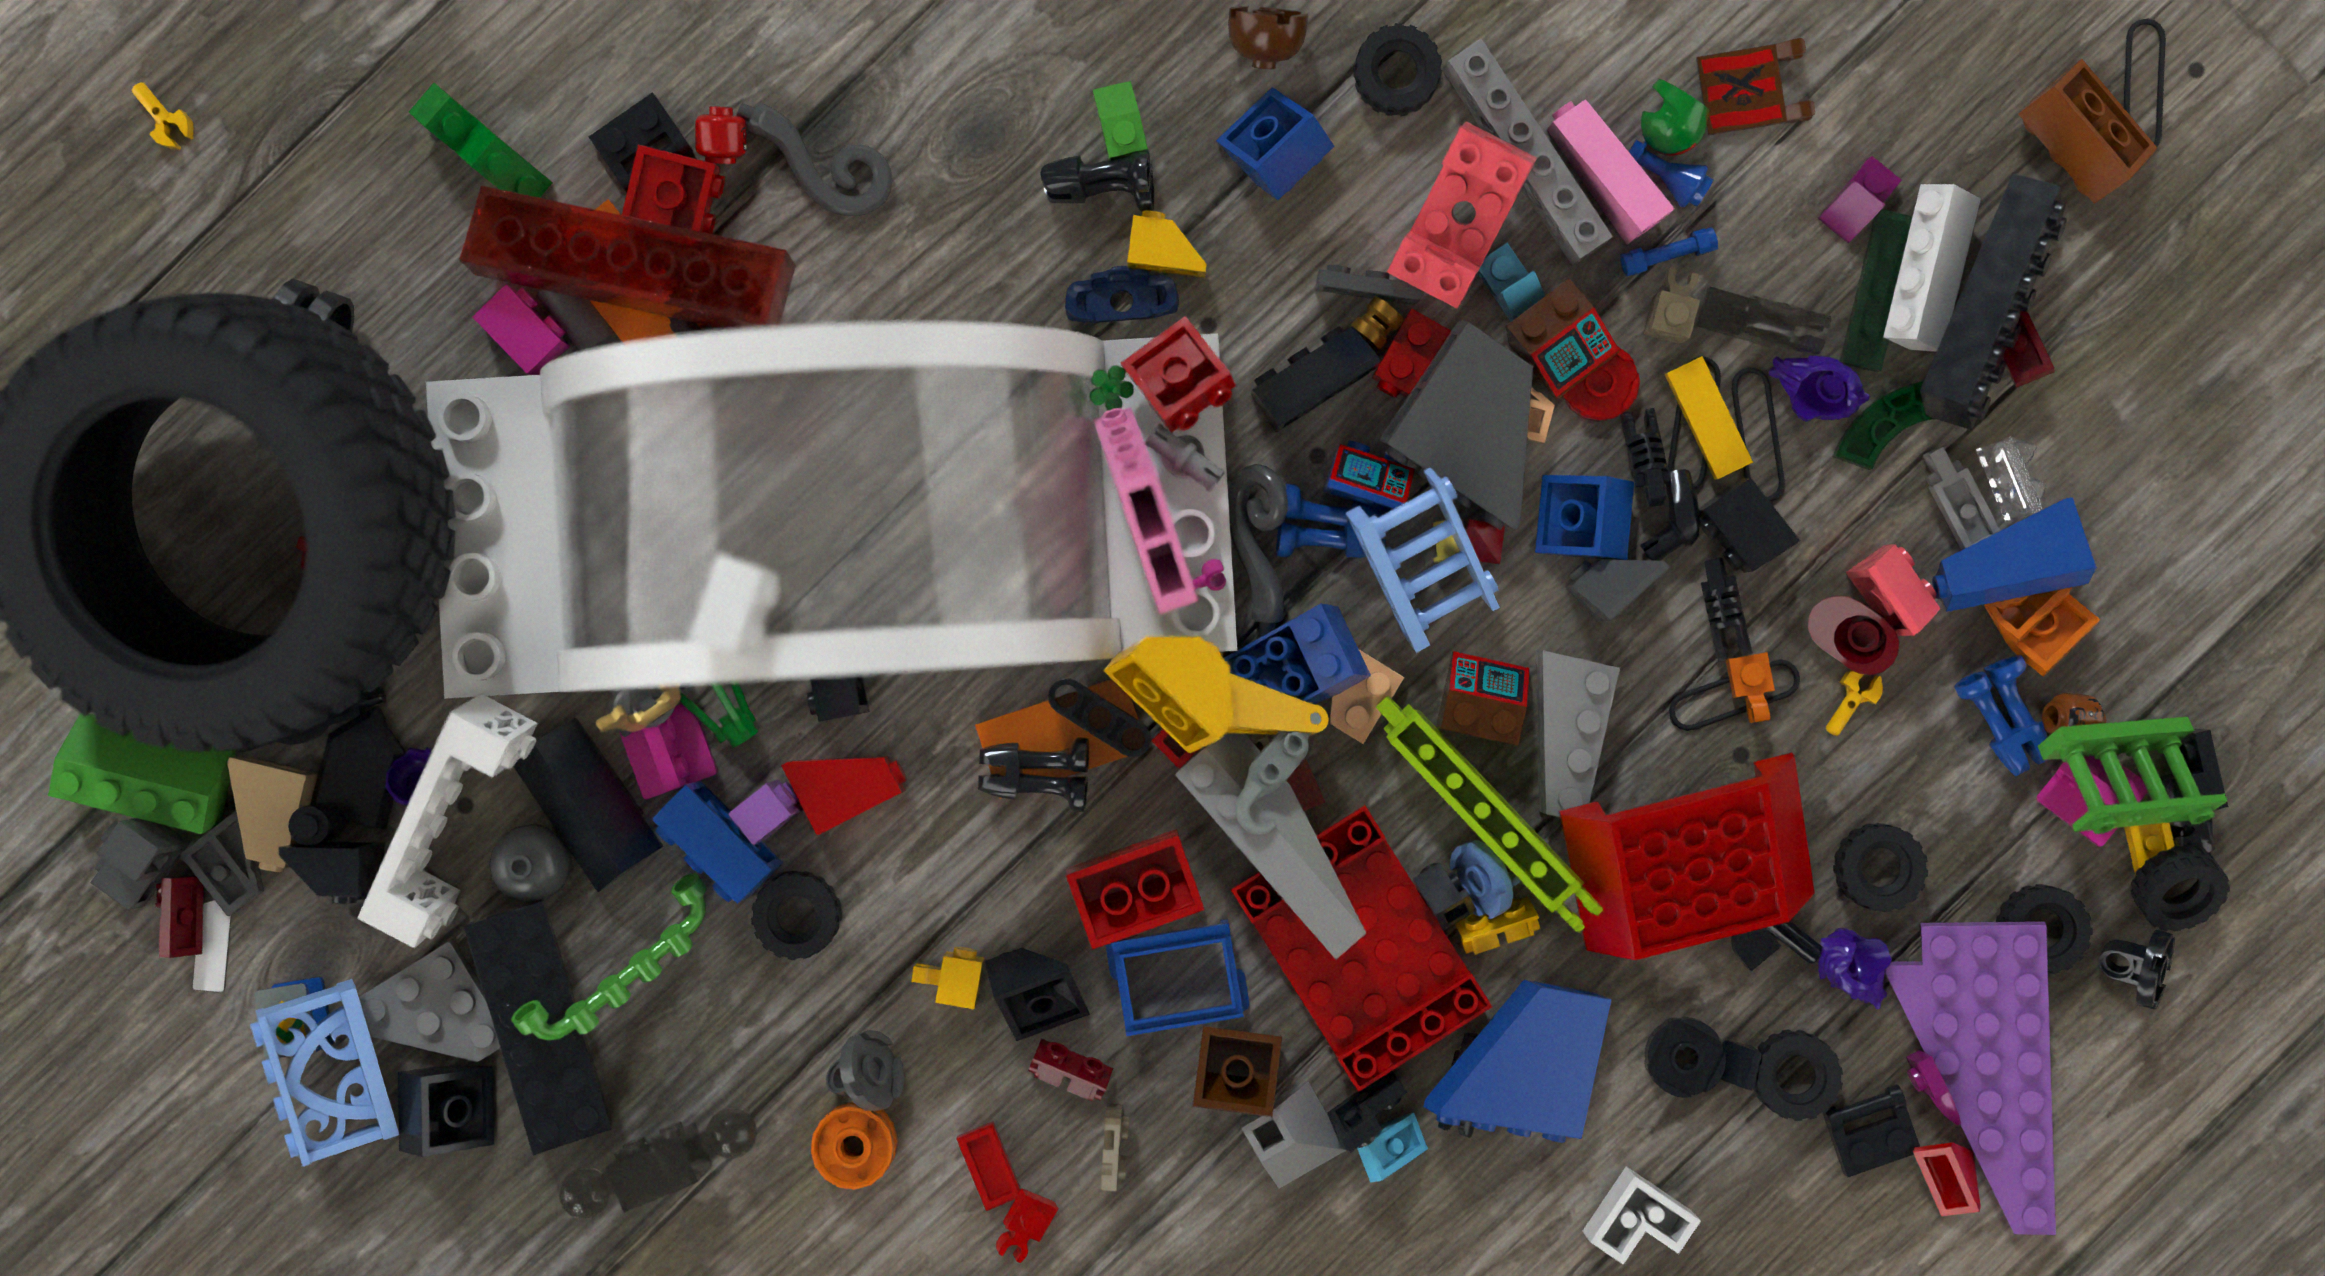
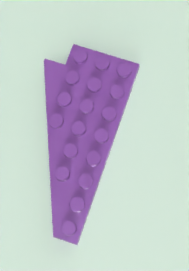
M1920 923L1922 961L1891 962L1885 973L1924 1052L1932 1056L1952 1096L1961 1120V1127L2014 1234L2056 1235L2046 923Z

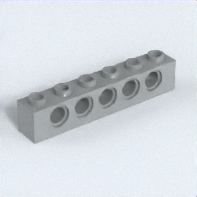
M1478 40L1449 59L1443 72L1480 128L1537 157L1521 190L1571 265H1575L1605 245L1613 237L1483 40Z

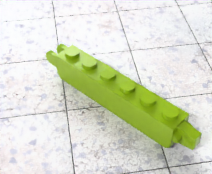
M1386 696L1376 706L1378 711L1389 721L1383 729L1388 733L1386 737L1390 743L1552 913L1556 910L1579 933L1585 928L1583 921L1564 903L1573 893L1583 902V905L1589 912L1598 916L1603 911L1602 906L1582 886L1584 882L1420 710L1414 709L1410 704L1402 709L1389 696Z

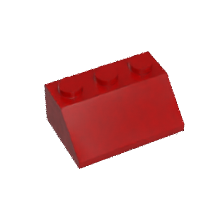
M1177 829L1066 868L1065 876L1092 950L1205 910Z

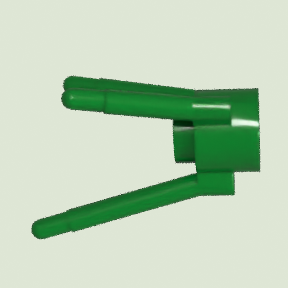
M739 681L730 682L739 705L737 708H734L720 682L710 683L727 714L718 719L722 725L721 727L680 692L681 697L679 701L713 732L719 743L727 740L731 747L734 748L759 732L753 723L756 721V718L749 709Z

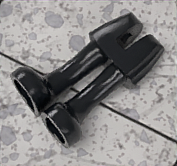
M1134 152L1126 157L1093 164H1084L1080 155L1050 162L1041 169V180L1046 197L1050 203H1085L1087 197L1106 192L1121 191L1131 193L1134 196L1136 205L1141 212L1154 211V179L1149 152Z
M1078 737L1074 739L1070 748L1054 752L1021 750L1018 743H1004L980 749L979 764L995 767L1004 765L1007 768L1006 776H1001L1000 774L978 775V790L990 795L1013 800L1016 799L1018 793L1059 795L1067 799L1072 811L1085 812L1088 777L1038 776L1024 774L1023 769H1065L1073 772L1087 773L1089 769L1088 738Z

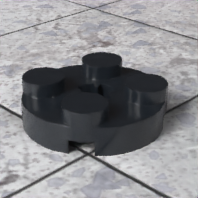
M1671 1017L1666 1019L1650 1035L1645 1047L1644 1064L1653 1081L1662 1090L1676 1097L1688 1098L1701 1092L1706 1093L1717 1085L1726 1067V1056L1718 1034L1710 1026L1695 1018ZM1686 1047L1693 1048L1694 1051L1690 1054L1695 1056L1694 1062L1692 1064L1685 1063L1683 1067H1678L1676 1062L1679 1059L1675 1058L1677 1051H1683Z

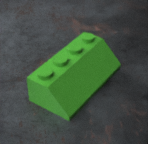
M90 713L86 716L80 714L54 759L48 796L203 834L214 828L223 819L230 782L227 764L229 757L235 756L236 749L216 751L212 746L211 750L205 752L176 750L172 742L168 747L161 748L136 741L132 731L122 736L98 725L95 714Z

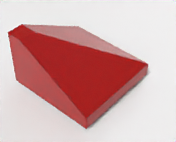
M1466 520L1465 531L1479 562L1500 564L1505 525L1499 530L1488 522Z

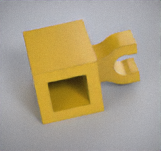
M954 947L953 952L946 951L941 967L917 962L913 967L911 982L938 985L935 1003L975 1009L978 1002L985 958L978 957L977 950Z

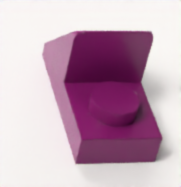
M1871 155L1818 219L1849 243L1885 206L1884 201L1902 180Z

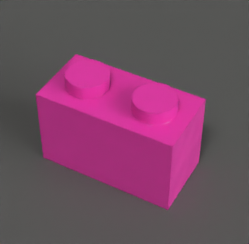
M505 284L472 318L528 375H540V370L544 365L556 360L570 347L562 337L566 332L553 317L549 315L544 319L535 308L539 303L526 289L521 287L517 291Z

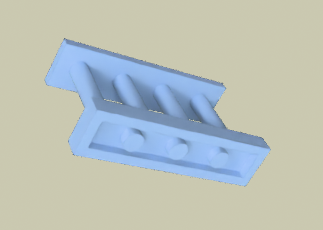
M1431 467L1424 470L1431 489L1378 518L1376 515L1369 518L1360 505L1346 512L1404 637L1416 653L1430 646L1424 633L1425 630L1429 629L1428 624L1481 596L1492 611L1500 608L1493 594L1499 591L1498 586L1488 570L1483 571L1452 500L1457 498L1456 491L1447 477L1440 479ZM1439 504L1445 521L1394 549H1391L1390 546L1384 548L1381 539L1386 537V531ZM1449 536H1453L1459 549L1458 553L1408 580L1404 577L1398 578L1395 570L1401 568V562ZM1467 567L1473 580L1472 583L1422 610L1419 608L1413 610L1410 601L1415 598V593L1461 568Z

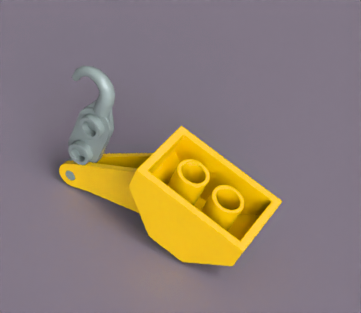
M1144 637L1119 652L1103 671L1188 753L1218 741L1224 733L1275 735L1251 763L1244 789L1236 801L1235 809L1238 822L1245 830L1253 834L1270 832L1276 826V822L1274 820H1270L1266 824L1254 822L1250 816V807L1256 799L1279 789L1306 757L1309 749L1308 737L1323 731L1328 725V714L1325 709L1319 705H1314L1231 674L1229 664L1221 658L1220 650L1211 642L1204 641L1201 637Z

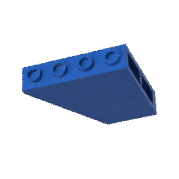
M1524 979L1426 1097L1423 1107L1436 1114L1438 1122L1448 1125L1459 1126L1460 1121L1464 1120L1472 1122L1473 1127L1485 1131L1494 1132L1496 1126L1508 1127L1507 1132L1523 1137H1530L1531 1131L1542 1133V1137L1561 1143H1565L1566 1137L1582 1139L1611 999L1591 991Z

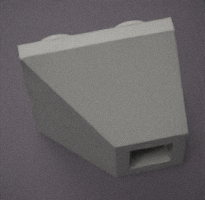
M1308 1080L1274 1100L1272 1117L1248 1114L1240 1119L1241 1128L1249 1143L1279 1189L1347 1150Z

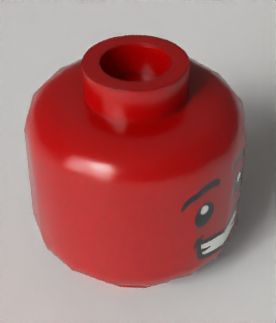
M709 106V114H701L696 118L695 150L699 155L705 156L706 162L736 164V158L744 156L746 153L747 124L741 116L733 115V107Z

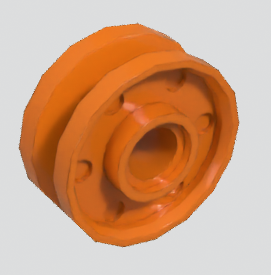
M851 1101L838 1105L819 1122L812 1135L811 1154L815 1168L826 1181L839 1188L856 1190L872 1185L885 1174L896 1156L898 1137L893 1121L884 1110L865 1111ZM856 1136L860 1138L864 1145L863 1152L857 1154L849 1151L845 1143L846 1137Z

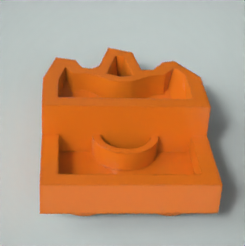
M2072 587L2004 600L2003 602L1984 604L1991 619L2011 650L2017 655H2022L2025 662L2043 677L2087 636L2100 621L2096 615L2069 594Z

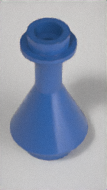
M1636 139L1628 152L1637 163L1661 177L1680 207H1685L1688 203L1697 207L1714 180L1706 175L1708 167L1706 165L1668 163L1647 151L1646 141L1642 143Z

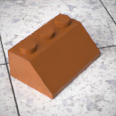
M2083 59L2076 62L2018 113L2023 119L2024 126L2028 132L2040 139L2048 149L2051 159L2068 172L2073 178L2078 191L2088 196L2094 204L2131 179L2157 149L2156 145Z

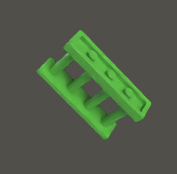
M2188 717L2059 727L2037 746L2043 760L2062 759L2063 762H2068L2089 810L2072 824L2075 832L2093 830L2095 834H2102L2119 827L2190 820L2191 824H2199L2215 816L2213 811L2228 801L2225 794L2201 796L2179 749L2182 745L2181 740L2194 731ZM2157 750L2159 754H2164L2184 798H2169L2148 751ZM2126 753L2127 756H2132L2152 801L2137 802L2116 754ZM2094 756L2095 759H2100L2120 804H2104L2084 757Z

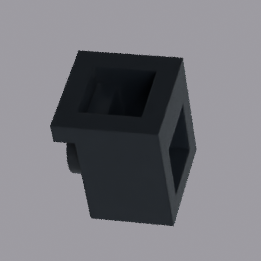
M1440 863L1426 866L1418 876L1413 878L1420 895L1443 931L1477 911L1469 893L1464 889L1455 872L1447 875Z

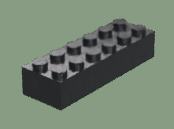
M2012 174L1920 389L1926 416L1969 430L1973 429L1977 419L1983 420L1986 416L1991 402V397L1987 396L1991 384H1998L2003 376L2006 361H2003L2002 358L2007 347L2014 348L2021 331V325L2017 324L2022 311H2030L2037 291L2033 289V285L2037 276L2044 277L2052 257V254L2047 252L2053 240H2060L2066 226L2067 218L2063 217L2066 202L2061 201V186Z
M545 900L464 925L463 927L532 1154L536 1155L612 1130L613 1123L586 1035L579 1034L574 1029L561 1039L548 1041L536 1037L533 1033L522 1035L512 1022L514 1013L530 1001H539L547 1011L549 1017L545 1022L546 1024L559 1022L565 1017L568 1008L576 1003Z

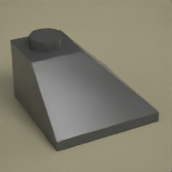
M1585 560L1569 574L1573 581L1566 588L1596 622L1611 621L1669 569L1670 566L1665 561L1596 560L1590 564Z

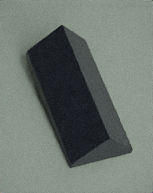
M577 718L536 740L526 759L520 758L513 766L597 892L602 891L664 847L643 818L644 812Z

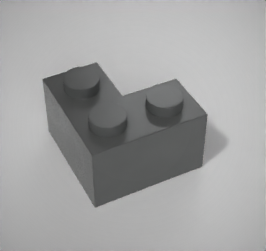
M138 818L116 821L106 829L101 837V841L104 843L96 853L101 857L95 867V870L98 872L90 883L128 910L144 907L156 892V884L162 883V878L168 875L180 858L179 854L188 847L190 842L166 825Z

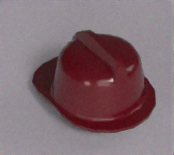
M1834 595L1824 598L1813 607L1808 617V630L1812 640L1847 668L1859 674L1873 675L1884 672L1893 665L1899 654L1900 642L1896 630L1883 615L1850 596Z

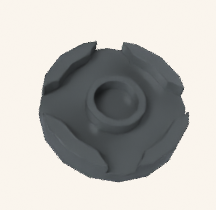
M873 1030L857 1033L848 1038L842 1047L840 1059L836 1060L827 1072L826 1085L829 1091L846 1098H851L854 1104L865 1111H878L890 1107L892 1100L899 1098L902 1094L904 1084L903 1063L901 1057L894 1058L892 1051L888 1047L893 1044L890 1038L880 1031Z

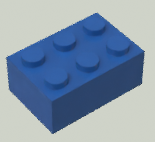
M702 781L686 784L652 818L658 825L655 831L666 843L671 846L676 843L687 854L684 860L693 870L699 874L704 871L715 881L712 887L719 896L727 902L733 899L738 904L750 897L783 862L762 841L753 845L728 813L731 810Z

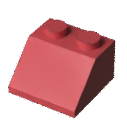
M1890 544L1879 548L1848 570L1846 574L1869 607L1884 616L1896 630L1897 636H1914L1926 626L1941 608L1935 601L1937 593L1932 585L1925 579L1920 580L1912 567L1915 566L1911 555L1903 547L1898 548L1896 544Z

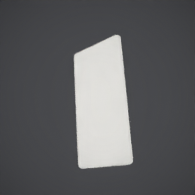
M215 900L203 904L202 954L195 956L193 989L222 992L225 983L231 916H227Z

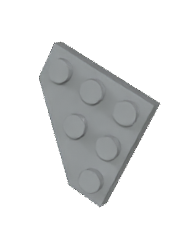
M455 940L447 942L359 997L370 1037L479 1062L500 1049L481 983Z

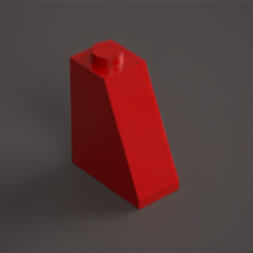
M888 756L792 760L781 765L817 836L906 791L902 783L906 782L907 778L901 765L897 760L891 763Z

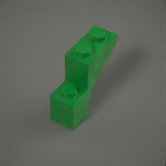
M436 83L429 87L409 111L427 130L455 151L468 165L525 211L528 212L553 183Z

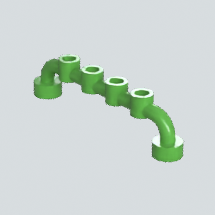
M697 873L685 875L671 889V893L681 906L690 905L689 915L681 923L673 924L662 932L660 940L649 949H643L634 954L629 960L628 966L617 975H610L602 980L595 993L586 1000L578 1001L570 1006L565 1013V1017L555 1024L545 1023L549 1014L539 1001L534 1000L524 1004L512 1017V1022L522 1035L533 1033L536 1037L548 1041L561 1039L574 1029L579 1034H586L599 1023V1018L595 1012L606 1003L611 1008H618L628 1001L631 993L626 987L639 977L642 982L646 983L655 979L662 971L658 961L670 952L673 957H680L687 953L693 946L689 935L701 925L706 914V903L703 895L707 887Z

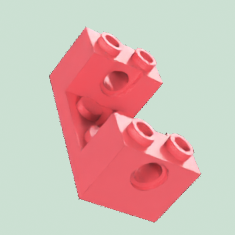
M1465 122L1459 128L1442 162L1443 167L1413 227L1404 237L1387 273L1458 309L1532 170L1537 157ZM1466 201L1474 206L1476 215L1473 221L1461 223L1455 218L1453 210L1458 202Z

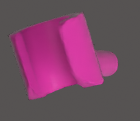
M1211 559L1203 564L1202 575L1192 580L1194 589L1207 586L1211 590L1218 591L1224 588L1226 578L1221 573L1224 567L1220 560Z

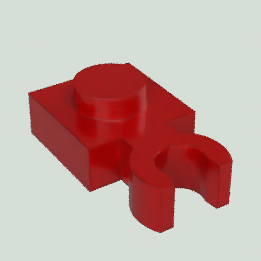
M1021 1188L1003 1220L1006 1229L1009 1231L1003 1233L997 1239L996 1249L998 1254L1003 1256L1008 1247L1017 1245L1013 1256L1016 1262L1021 1263L1024 1261L1028 1254L1027 1243L1029 1239L1040 1242L1058 1211L1055 1201Z

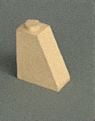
M248 756L229 757L227 766L246 859L259 862L258 868L283 872V868L289 866L279 856V847L297 843L290 835L288 828L289 819L297 809L311 804L318 773Z

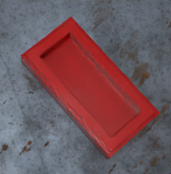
M994 1121L958 1135L956 1138L985 1210L988 1211L1015 1200L1021 1187Z

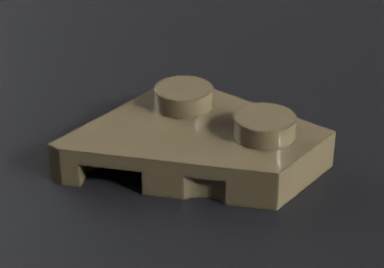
M1107 1104L1101 1190L1117 1191L1118 1179L1125 1180L1127 1156L1119 1155L1120 1140H1128L1130 1116H1122L1123 1105Z

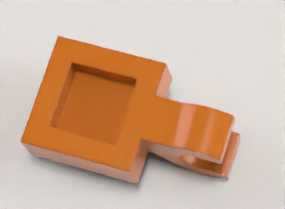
M1768 652L1727 659L1726 665L1733 698L1745 696L1749 723L1771 720L1769 707L1764 697L1765 692L1775 691Z

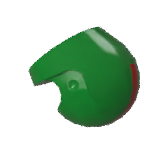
M1658 79L1652 87L1664 99V104L1655 113L1642 112V136L1647 145L1660 154L1666 156L1685 154L1700 143L1706 132L1710 109L1665 80Z

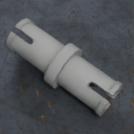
M1158 424L1154 429L1155 433L1152 432L1146 440V446L1151 447L1174 464L1172 469L1178 473L1181 471L1185 472L1210 492L1215 487L1214 484L1219 482L1225 471L1196 451L1198 447L1193 443L1187 445L1165 429L1162 424Z

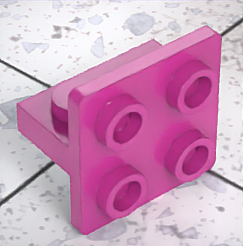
M682 704L676 705L669 718L657 727L643 728L632 732L627 737H623L620 733L642 797L645 800L718 773L700 720Z
M2094 756L2084 757L2104 804H2120L2100 759H2095ZM2063 762L2054 776L2037 795L2036 800L2072 827V824L2089 810L2068 762ZM2121 764L2136 800L2140 802L2148 792L2144 782L2139 776ZM2118 828L2102 834H2095L2093 830L2079 831V833L2098 847H2102Z

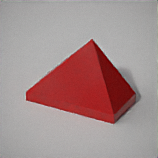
M1953 1142L1914 1147V1156L1941 1216L1980 1212L1981 1205L1973 1151Z

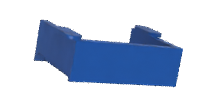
M1228 919L1220 920V924L1122 939L1106 945L1110 975L1113 979L1118 980L1126 1036L1244 1017L1243 1011L1249 1007L1245 974L1241 969L1236 968ZM1222 942L1232 1004L1134 1020L1124 958Z

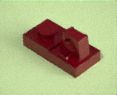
M2022 311L2017 323L2021 325L2017 343L2014 348L2007 347L2002 358L2003 361H2006V368L2016 388L2055 372L2051 359L2029 313Z
M196 875L162 878V883L156 884L157 897L155 903L157 908H161L159 957L174 958L201 955L203 942V884Z

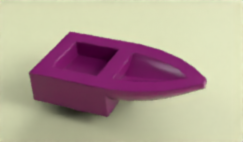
M1921 1050L1906 1056L1911 1066V1069L1907 1070V1074L1918 1092L1923 1091L1928 1094L1945 1117L1954 1124L1961 1125L1955 1103L1932 1056Z

